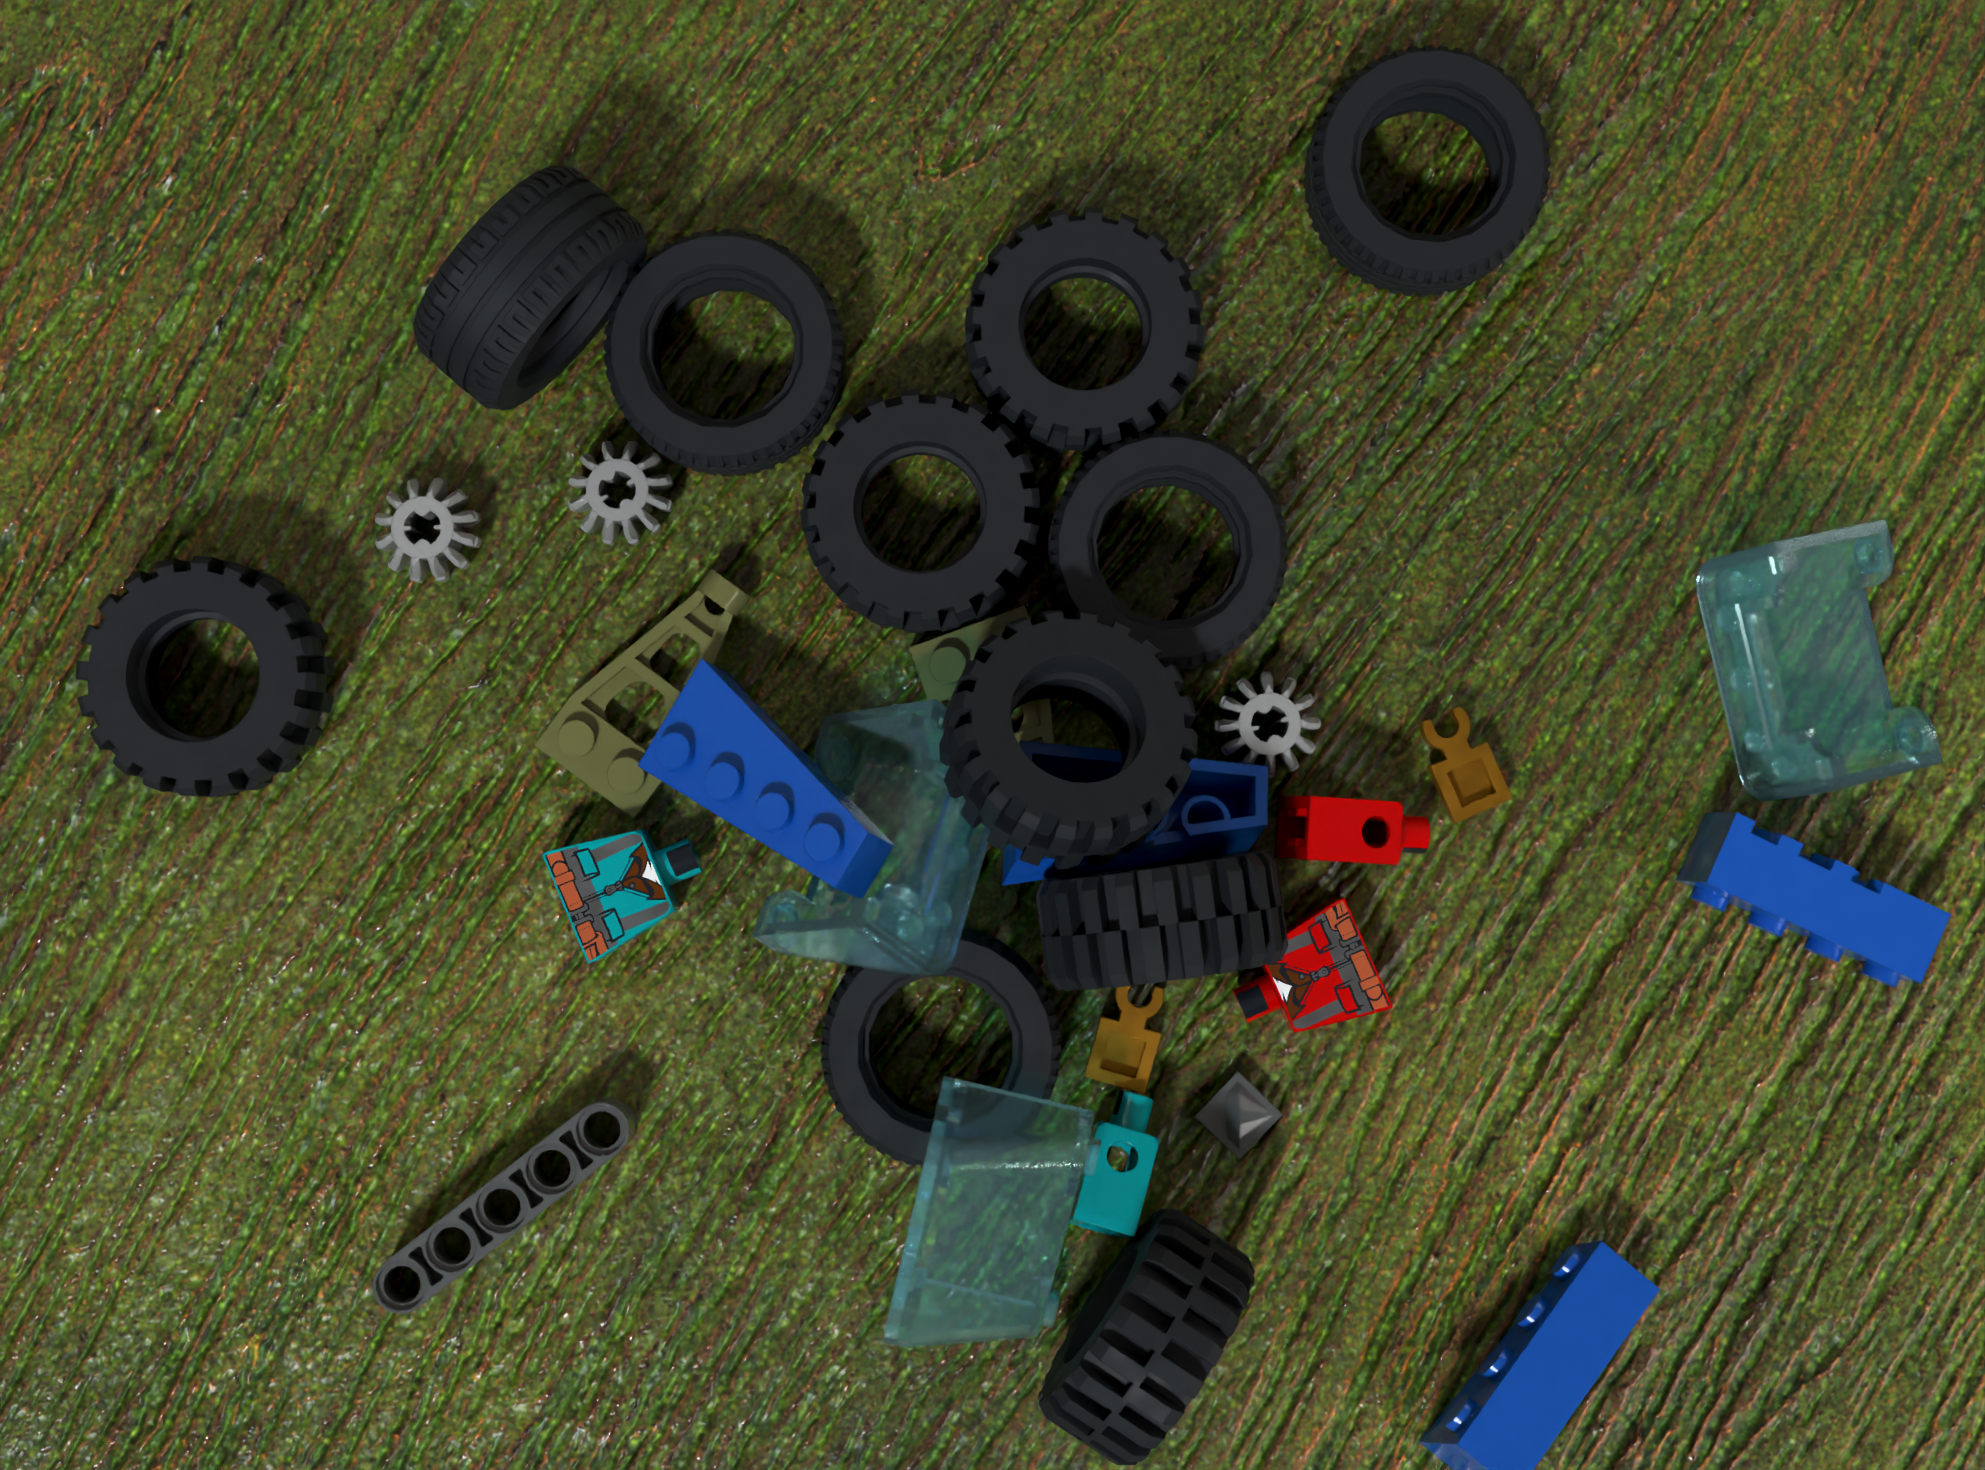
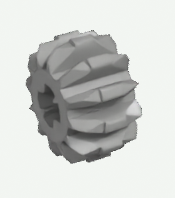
M606 441L602 443L604 462L599 464L588 453H584L581 456L580 461L592 472L588 478L578 474L570 475L568 483L578 490L586 491V494L574 497L568 502V505L573 512L582 513L590 511L580 525L581 529L587 534L596 531L604 524L602 541L612 546L617 541L620 529L623 527L628 543L637 545L640 543V533L637 525L641 522L655 534L662 529L659 521L650 515L653 508L663 512L672 511L673 502L665 497L657 496L655 493L673 486V479L669 474L652 476L662 462L661 458L654 452L646 455L638 463L640 446L637 442L629 441L624 448L621 459H619L614 444L611 441ZM623 479H630L627 485L635 491L633 500L623 499L619 508H611L616 502L607 495L609 487L619 488Z
M434 478L427 494L419 480H408L407 491L409 500L406 501L402 496L391 491L387 494L386 499L389 504L397 509L393 516L385 513H377L375 516V523L391 529V533L382 535L375 540L376 547L382 551L395 550L388 562V567L393 571L399 572L410 564V580L422 583L427 577L430 568L437 581L446 582L449 580L450 573L447 561L450 560L454 565L463 570L470 566L468 558L459 552L462 545L471 548H479L481 546V538L471 533H465V528L475 526L481 521L480 514L475 510L460 512L466 505L469 496L461 489L447 496V483L442 479ZM423 519L433 523L440 520V524L433 527L440 532V535L433 543L425 539L417 541L418 536H423V532L417 530L419 523Z
M1262 672L1258 680L1259 695L1256 694L1249 681L1245 678L1240 679L1235 685L1244 703L1241 704L1228 696L1221 697L1218 703L1223 710L1235 715L1234 720L1223 719L1215 721L1213 724L1214 731L1220 733L1234 731L1236 739L1226 742L1220 747L1222 755H1230L1242 747L1246 751L1239 763L1252 765L1257 756H1261V765L1268 766V778L1274 777L1275 755L1278 756L1283 767L1289 772L1298 769V761L1290 748L1293 746L1303 753H1313L1316 748L1315 744L1299 734L1301 730L1311 731L1321 727L1319 718L1301 719L1299 714L1300 710L1310 707L1314 703V698L1311 694H1307L1298 698L1295 702L1289 700L1288 698L1294 691L1297 683L1292 677L1286 678L1281 683L1278 692L1273 693V677L1271 672ZM1272 709L1280 717L1274 723L1282 724L1280 736H1267L1261 741L1254 734V731L1258 730L1259 726L1251 725L1253 715L1261 716Z

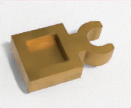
M1460 706L1449 710L1451 718L1455 723V730L1448 738H1443L1436 733L1430 719L1420 722V733L1423 740L1430 747L1439 750L1443 758L1442 761L1428 766L1427 769L1452 824H1456L1512 799L1488 742H1483L1470 748L1467 741L1470 733V720L1467 713Z
M1154 985L1150 1000L1145 1005L1135 1006L1128 1000L1127 995L1130 986L1116 987L1115 999L1120 1008L1118 1020L1100 1015L1084 1077L1145 1094L1161 1033L1144 1027L1147 1018L1155 1015L1160 1009L1163 1002V989Z

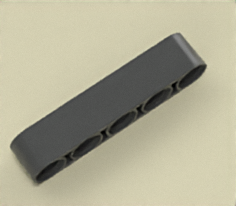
M602 1097L590 1103L385 1261L376 1271L373 1279V1294L377 1302L385 1310L396 1314L409 1313L427 1302L625 1148L633 1139L637 1128L636 1116L631 1106L624 1100L616 1097ZM605 1111L617 1118L620 1124V1135L616 1142L604 1143L593 1136L590 1129V1121L595 1112ZM556 1150L562 1152L568 1158L571 1169L568 1179L555 1181L544 1174L541 1168V1159L545 1151ZM505 1188L517 1195L521 1207L517 1218L506 1219L495 1212L492 1206V1197L496 1189ZM456 1227L462 1229L468 1235L471 1245L468 1256L457 1257L451 1255L446 1250L443 1244V1234L446 1228ZM397 1266L410 1267L418 1274L421 1288L417 1295L402 1293L396 1287L394 1272Z

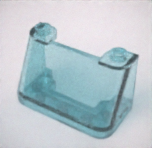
M1886 519L1771 542L1712 558L1703 563L1698 571L1696 580L1697 596L1739 776L1747 792L1759 801H1773L1831 792L1943 763L1935 727L1926 713L1915 706L1897 708L1892 706L1865 588L1885 582L1891 574L1894 564V551Z
M937 699L825 716L816 743L815 763L819 766L822 773L838 789L842 790L893 843L894 847L863 898H857L836 889L815 875L812 876L806 897L794 890L773 892L766 898L761 907L752 934L754 938L771 950L784 955L910 976L943 974L950 968L955 958L989 844L986 840L991 831L982 823L976 828H972L960 814L966 801L964 797L961 796L956 799L950 797L944 781L950 766H945L940 762L939 743L945 731L941 726L947 709Z
M943 1077L885 1325L883 1343L913 1348L1035 1338L1039 1335L1041 1325L1053 1328L1061 1291L1051 1287L1081 1174L1093 1177L1101 1146L1100 1138L1090 1136L1094 1111L951 1077Z

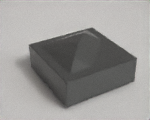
M1237 1070L1194 1113V1116L1239 1159L1283 1115Z

